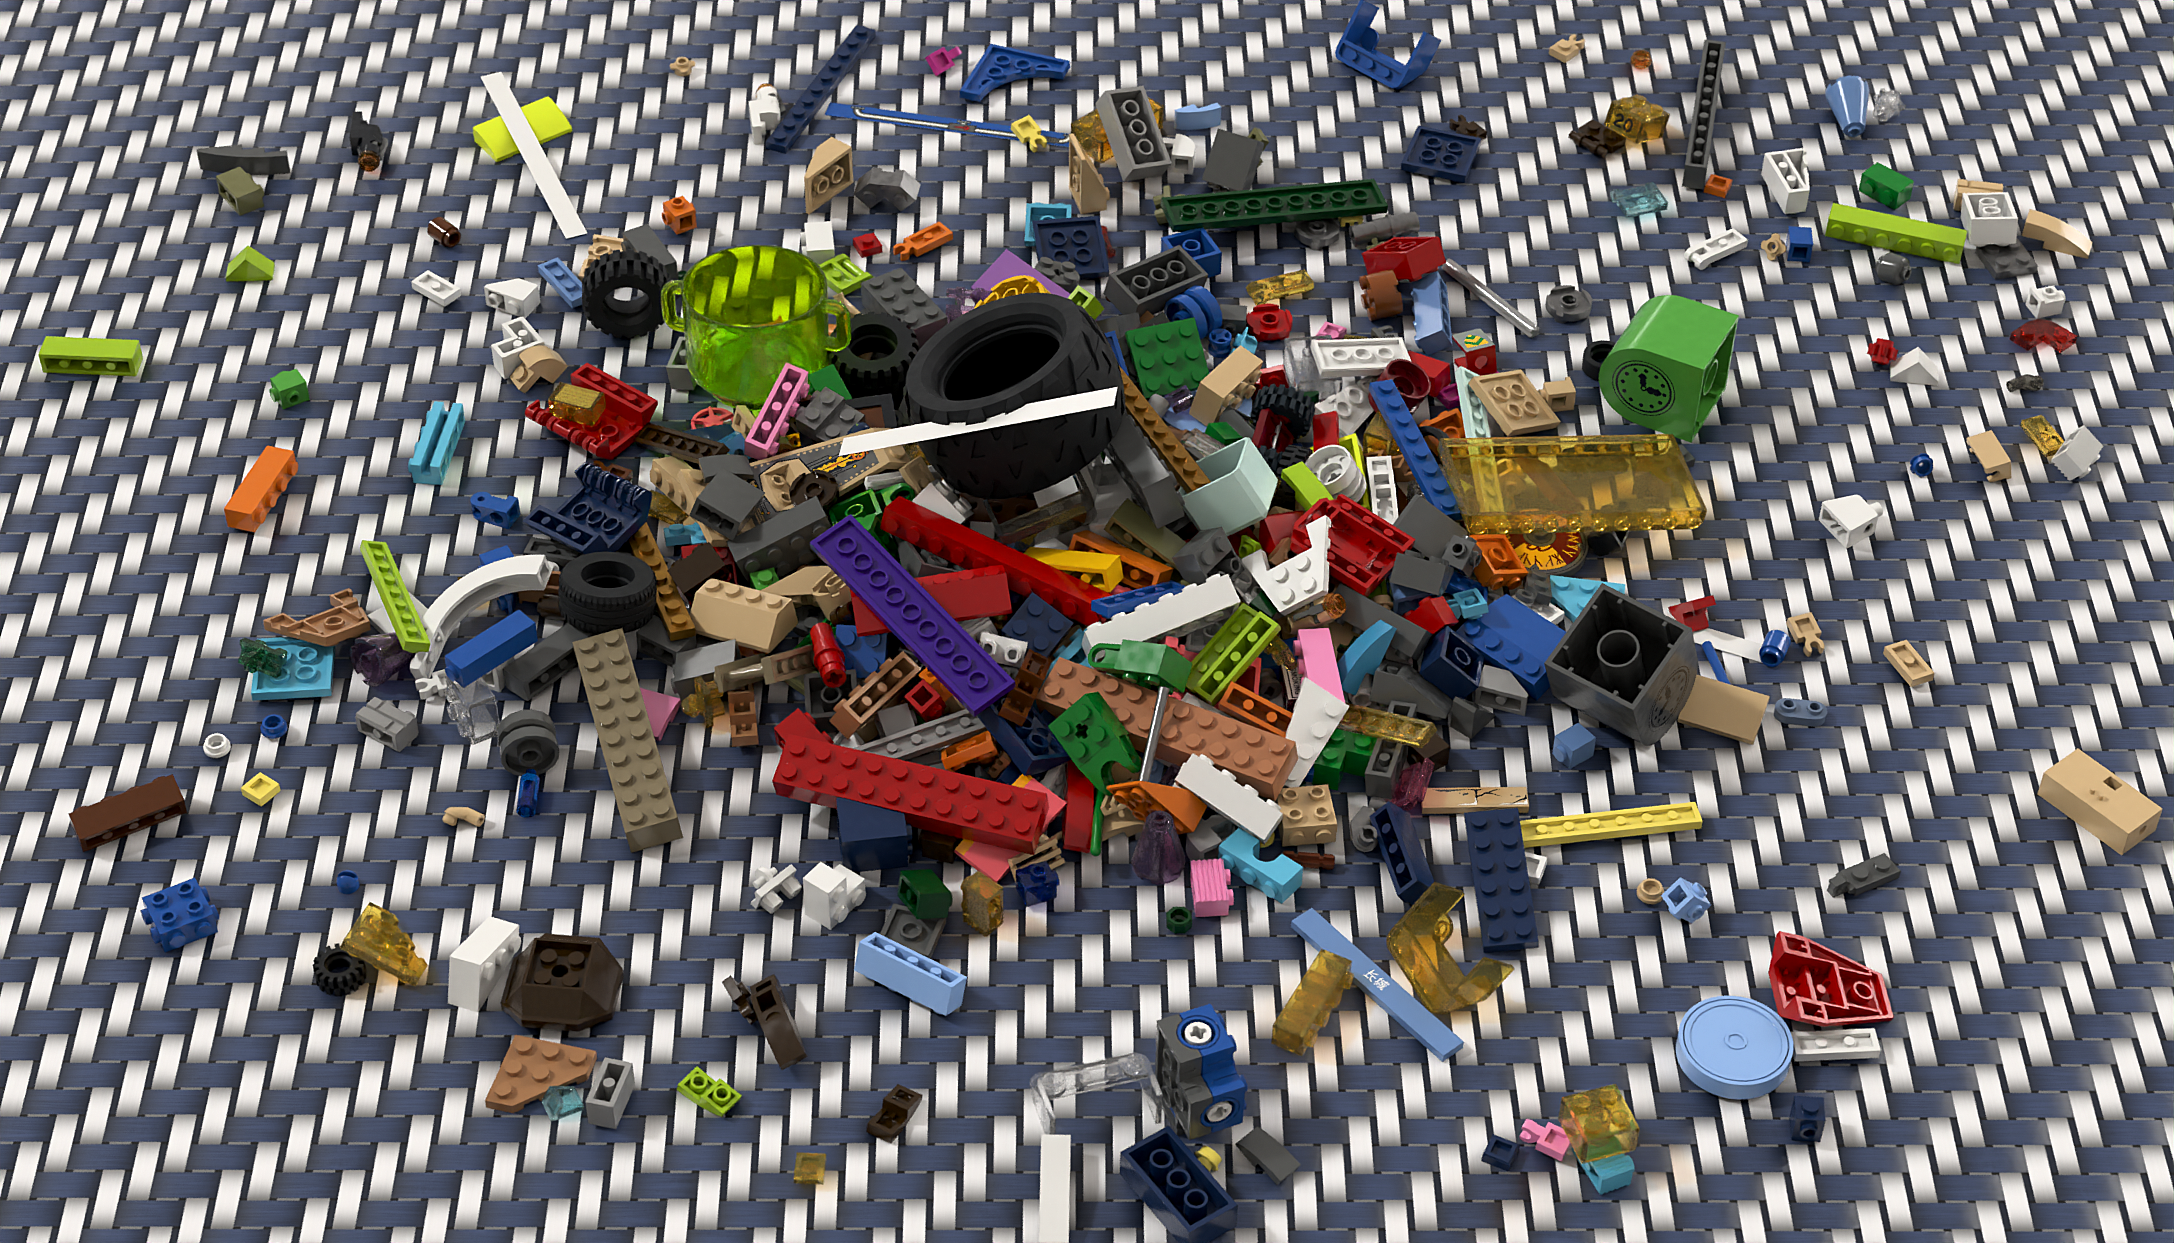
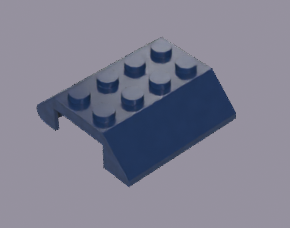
M584 462L574 471L582 486L555 512L539 505L523 520V523L584 555L594 552H616L647 522L652 493L638 485L634 486L632 482L609 471H602L603 469L592 463Z

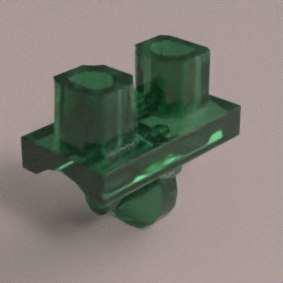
M243 638L240 640L241 654L238 663L244 665L245 671L250 673L260 671L274 678L281 676L282 666L287 663L286 650L281 648L272 649L267 646L266 642L259 639L252 641Z

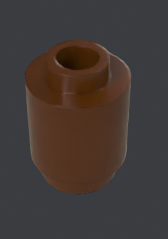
M443 217L434 218L428 225V235L443 246L454 247L459 243L461 234L458 228Z

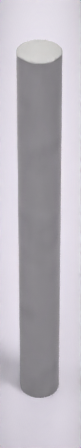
M1160 686L1158 689L1138 781L1149 782L1169 694V688Z

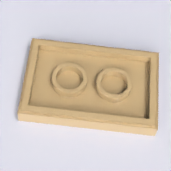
M1696 675L1691 694L1679 714L1678 722L1753 745L1770 696Z

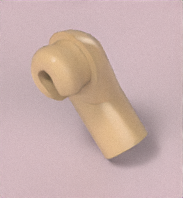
M449 807L444 811L446 813L442 818L443 822L452 826L456 825L459 818L480 827L485 820V815L468 807Z

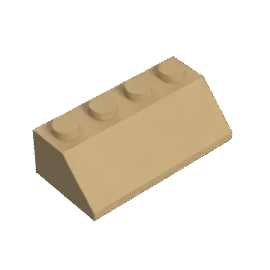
M713 578L707 580L695 592L690 611V617L695 626L696 634L721 641L736 639L737 644L766 653H770L798 624L791 598Z

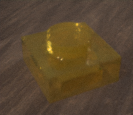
M797 1152L794 1183L824 1185L827 1162L826 1154Z

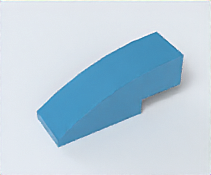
M1379 620L1359 636L1347 649L1337 663L1343 691L1356 696L1366 672L1375 675V671L1379 667L1397 628L1385 621Z

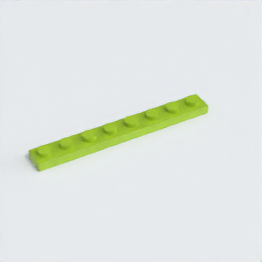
M362 540L360 551L402 649L410 653L429 652L431 643L387 543Z

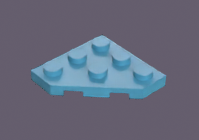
M1550 575L1552 592L1550 602L1553 605L1557 604L1565 612L1564 615L1573 623L1602 583L1625 594V584Z

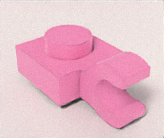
M1526 1119L1521 1128L1523 1131L1519 1138L1526 1143L1537 1142L1536 1150L1562 1162L1573 1143L1575 1134L1550 1122L1544 1128L1536 1122Z

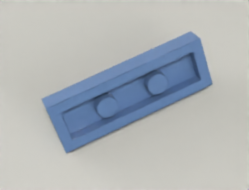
M558 257L538 265V271L541 276L571 308L582 305V282Z

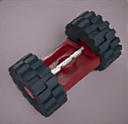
M1270 384V387L1264 386L1262 390L1259 389L1251 411V419L1256 426L1252 442L1276 477L1279 462L1286 447L1292 445L1294 438L1300 439V436H1306L1310 430L1315 413V404L1310 402L1311 398L1309 396H1303V391L1299 390L1297 392L1292 386H1290V389L1285 388L1283 384H1280L1279 387L1275 384Z

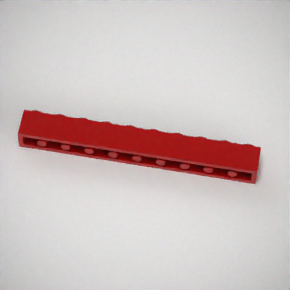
M898 496L884 508L880 529L967 570L1003 565L1007 576L1008 589L1027 598L1033 592L1061 614L1087 626L1096 622L1104 624L1111 621V619L1103 618L1101 614L1091 611L1092 600L1112 596V594L901 496Z

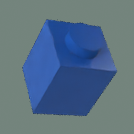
M1788 227L1785 243L1787 247V261L1810 262L1813 248L1811 227Z

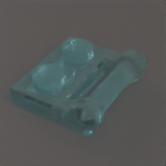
M1654 182L1625 190L1613 189L1610 192L1612 202L1619 206L1626 218L1667 210L1668 201Z

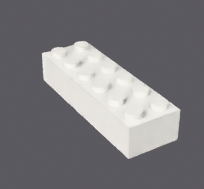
M1213 575L1206 579V583L1198 586L1194 583L1182 589L1183 592L1173 596L1172 593L1161 596L1158 599L1159 602L1151 605L1148 602L1137 606L1134 612L1129 614L1121 612L1112 616L1109 622L1104 624L1096 622L1089 625L1084 632L1081 644L1087 659L1091 648L1099 643L1121 644L1123 639L1157 643L1165 636L1181 638L1230 618L1238 609L1241 601L1229 575ZM1104 650L1096 654L1095 662L1099 663L1104 659Z

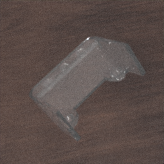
M1121 1053L1041 1071L1034 1074L1030 1079V1094L1045 1135H1056V1118L1049 1100L1137 1080L1140 1082L1155 1124L1161 1123L1162 1092L1149 1059L1141 1053Z

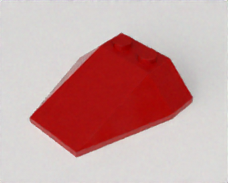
M1782 931L1776 934L1768 974L1780 1017L1822 1027L1891 1021L1894 1018L1882 974L1804 936Z

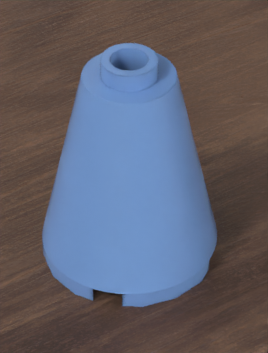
M1858 76L1840 77L1836 79L1835 84L1831 86L1830 83L1825 91L1826 100L1843 133L1850 137H1857L1865 131L1869 86L1866 80L1864 82Z

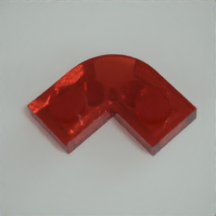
M2038 319L2029 321L2011 332L2010 340L2027 351L2043 341L2062 353L2076 343L2077 335L2057 323Z

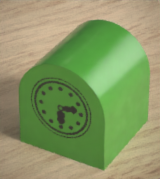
M1661 295L1646 301L1633 317L1600 367L1599 385L1604 398L1625 419L1692 443L1726 389L1739 315L1675 295Z

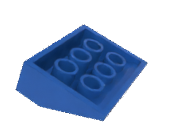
M1505 594L1488 605V613L1483 614L1482 617L1477 619H1467L1456 633L1484 655L1483 666L1488 665L1510 671L1528 695L1538 700L1550 687L1544 663L1566 634V631L1513 597Z

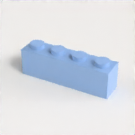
M876 932L859 942L854 971L863 974L867 979L875 980L887 986L888 989L899 992L909 997L912 1001L921 1003L933 1009L934 1012L945 1016L962 1005L967 980L966 976Z

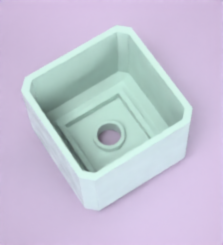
M1245 437L1196 461L1211 483L1188 494L1180 486L1179 492L1185 502L1182 508L1197 530L1222 527L1226 536H1229L1267 517L1278 479L1251 439Z

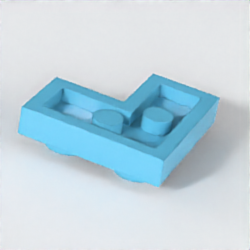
M697 522L693 525L685 526L673 524L669 528H664L666 547L707 543Z

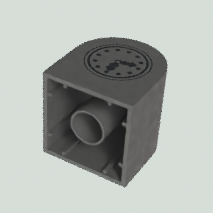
M1602 583L1544 665L1552 694L1556 699L1645 746H1650L1659 741L1668 732L1684 708L1695 683L1698 658L1692 628Z

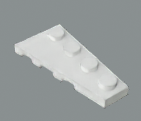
M1380 375L1366 376L1354 385H1350L1341 392L1331 395L1323 402L1315 404L1314 414L1318 415L1336 411L1339 416V432L1343 436L1353 434L1374 411L1368 398L1369 385L1371 382H1376Z
M1306 677L1302 681L1301 690L1296 700L1294 712L1285 737L1296 742L1298 761L1283 788L1300 786L1349 708L1347 704Z

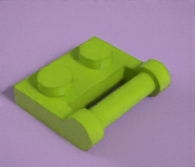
M843 253L814 267V275L837 294L843 292L844 296L861 288V282L874 278L869 272H864L853 264L850 258Z

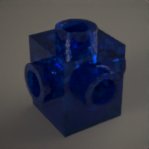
M1047 861L1031 864L1016 870V890L1026 907L1057 898V886L1060 884L1059 877L1055 870H1051Z

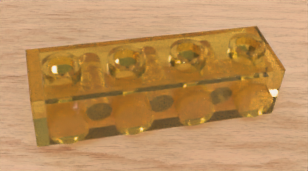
M1324 949L1320 950L1273 1024L1272 1044L1303 1056L1308 1046L1313 1047L1319 1028L1326 1026L1331 1009L1337 1008L1341 1001L1342 991L1344 988L1349 989L1352 984L1354 974L1351 973V960Z

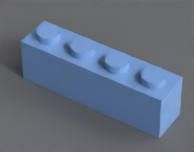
M1438 271L1417 281H1413V291H1411V297L1414 302L1412 311L1415 316L1413 325L1417 333L1414 339L1419 349L1422 348L1427 356L1453 346L1447 286Z

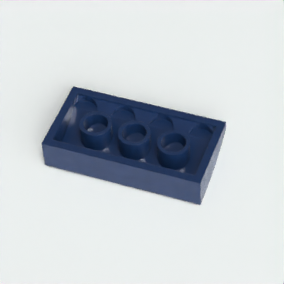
M1007 694L976 715L1024 776L1048 771L1071 760L1049 729L1046 721L1033 705L1022 727L998 715Z

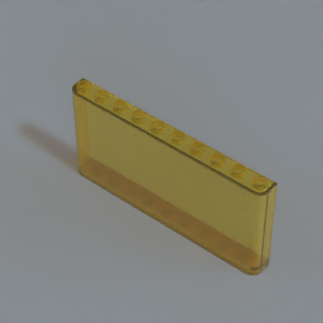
M1673 434L1440 438L1437 448L1439 457L1465 527L1473 535L1695 529L1704 522L1707 508Z

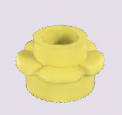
M1204 1145L1200 1151H1195L1194 1153L1195 1157L1208 1171L1218 1170V1165L1222 1159L1213 1149Z

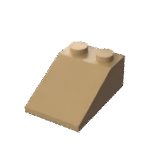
M1074 133L1069 134V189L1081 214L1107 210V201L1110 200L1109 189L1104 187L1102 175L1098 174L1094 164Z
M830 137L816 148L804 176L806 213L811 214L853 183L851 146Z

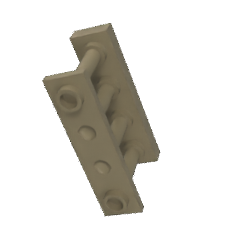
M813 644L766 657L765 653H760L714 666L715 684L718 686L719 692H725L761 680H765L767 685L817 671L818 669L815 667L813 660Z

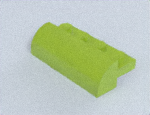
M1243 602L1192 660L1191 663L1193 664L1185 689L1198 697V699L1214 707L1224 696L1231 681L1235 683L1280 632V625L1261 611L1257 612Z

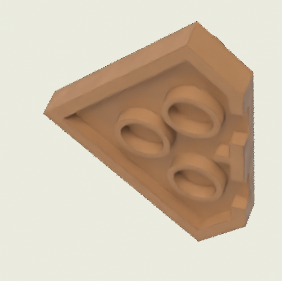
M515 1035L485 1099L486 1108L515 1113L524 1109V1104L536 1099L540 1101L560 1093L561 1088L574 1082L578 1085L587 1081L597 1060V1052Z

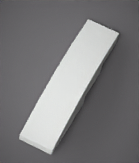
M1391 456L1366 457L1372 513L1393 525L1398 518V508Z
M1041 1134L1039 1243H1069L1071 1135Z

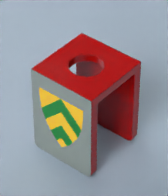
M1481 329L1452 335V339L1465 353L1464 357L1454 359V363L1458 368L1462 366L1480 376L1497 373L1495 344Z

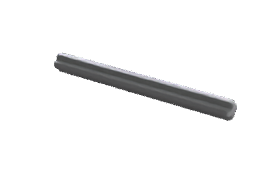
M1450 258L1446 260L1442 269L1529 338L1539 334V327L1455 261Z

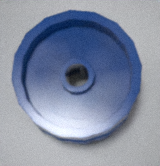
M1195 285L1182 294L1167 301L1164 307V313L1170 322L1194 317L1200 340L1204 339L1205 336H1209L1212 330L1220 329L1223 323L1222 312L1218 302L1202 286Z

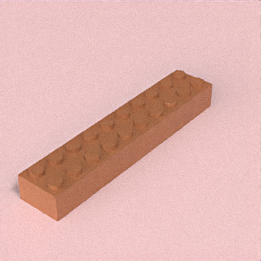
M1059 657L1036 696L1039 713L1045 709L1055 718H1058L1084 694L1099 692L1128 731V737L1135 750L1144 753L1158 692ZM1170 696L1167 698L1154 757L1182 767L1183 762L1186 763L1193 753L1198 757L1203 754L1214 762L1213 767L1220 772L1225 769L1237 778L1235 782L1244 787L1247 784L1258 791V795L1276 801L1298 761L1295 741Z

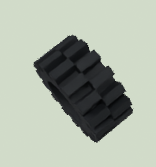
M339 943L334 944L335 948L333 949L327 946L325 947L326 952L320 951L318 957H315L313 960V970L317 986H319L322 992L326 990L328 995H331L334 991L335 996H341L343 991H345V995H349L350 989L357 991L359 989L358 984L362 986L364 978L367 977L362 952L358 951L354 945L350 948L347 943H344L343 947H340ZM336 967H350L348 970L341 973L330 972Z

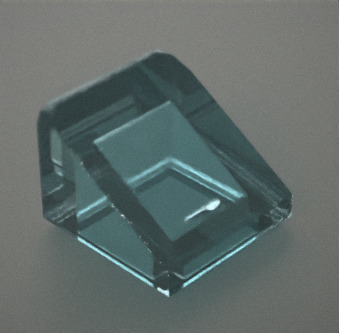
M549 1086L542 1099V1104L551 1121L561 1119L584 1109V1105L574 1086Z

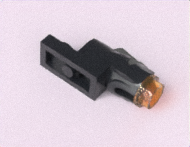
M355 111L352 116L349 136L352 156L358 155L357 161L362 170L372 172L378 168L380 161L384 157L388 139L383 137L377 125L368 124L367 120H363L362 111Z

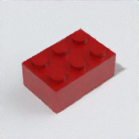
M1394 237L1362 253L1367 274L1392 269L1397 281L1408 279L1409 282L1417 281L1422 278L1421 275L1433 273L1438 270L1439 266L1446 263L1439 237Z

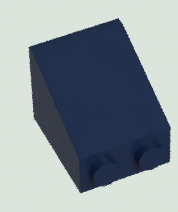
M836 798L837 829L842 866L854 873L908 867V856L913 855L911 842L912 828L911 823L906 824L904 813L845 798Z

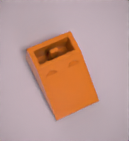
M1140 780L1108 785L1106 788L1114 795V799L1117 802L1126 805L1137 819L1144 821L1151 827L1150 829L1154 834L1161 837L1194 832L1207 808V805L1190 790Z

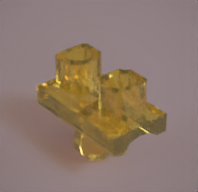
M702 676L694 678L696 695L690 694L682 701L681 707L685 714L693 718L697 717L698 714L703 716L705 727L709 728L714 726L713 718L725 714L723 702L718 698L723 696V692H719L715 681L705 683Z

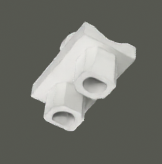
M982 632L979 645L995 662L1020 668L1025 657L1028 642Z
M792 864L779 874L774 867L770 870L765 867H759L755 871L757 880L753 882V886L758 890L755 891L756 898L750 903L755 909L762 906L772 914L782 906L783 900L777 895L780 890L789 899H792L800 892L802 886L794 877L796 869Z

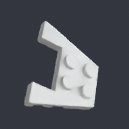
M1326 515L1306 525L1312 548L1270 569L1266 552L1262 549L1242 558L1243 564L1277 610L1284 616L1328 594L1329 562H1327V550L1330 549L1328 528H1331V519Z

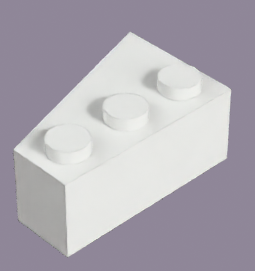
M1807 148L1770 152L1764 155L1761 175L1784 214L1806 211L1810 191L1809 174L1807 173L1808 161L1806 160Z
M489 916L450 955L448 1004L479 1012L512 957L520 948L521 937H519L518 924Z

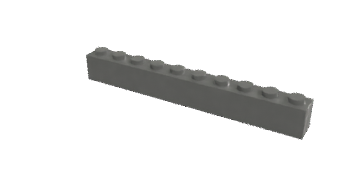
M1704 40L1682 187L1704 189L1726 42Z

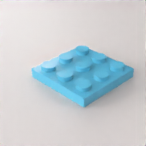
M293 637L257 639L251 689L252 700L332 696L336 645L326 647Z

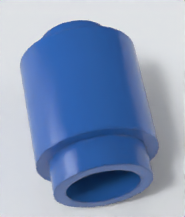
M1771 630L1766 634L1759 651L1760 660L1764 665L1776 667L1784 661L1791 644L1790 637L1785 632Z

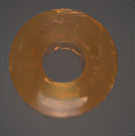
M1637 50L1631 56L1630 62L1636 68L1644 69L1651 65L1652 58L1649 52Z

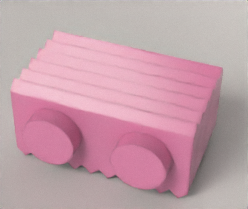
M1221 858L1218 860H1192L1190 863V880L1195 917L1228 915L1229 906L1234 905L1233 890L1227 889V885L1231 884L1230 869H1224V862Z

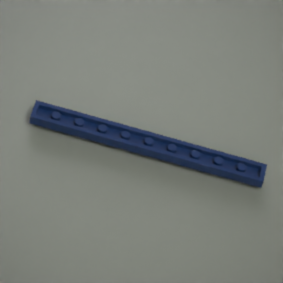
M859 25L853 28L766 140V149L784 154L788 152L876 37L875 29Z

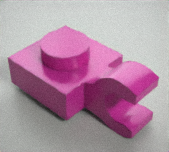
M958 46L948 52L945 47H942L925 57L935 76L953 67L955 64L952 59L962 54Z

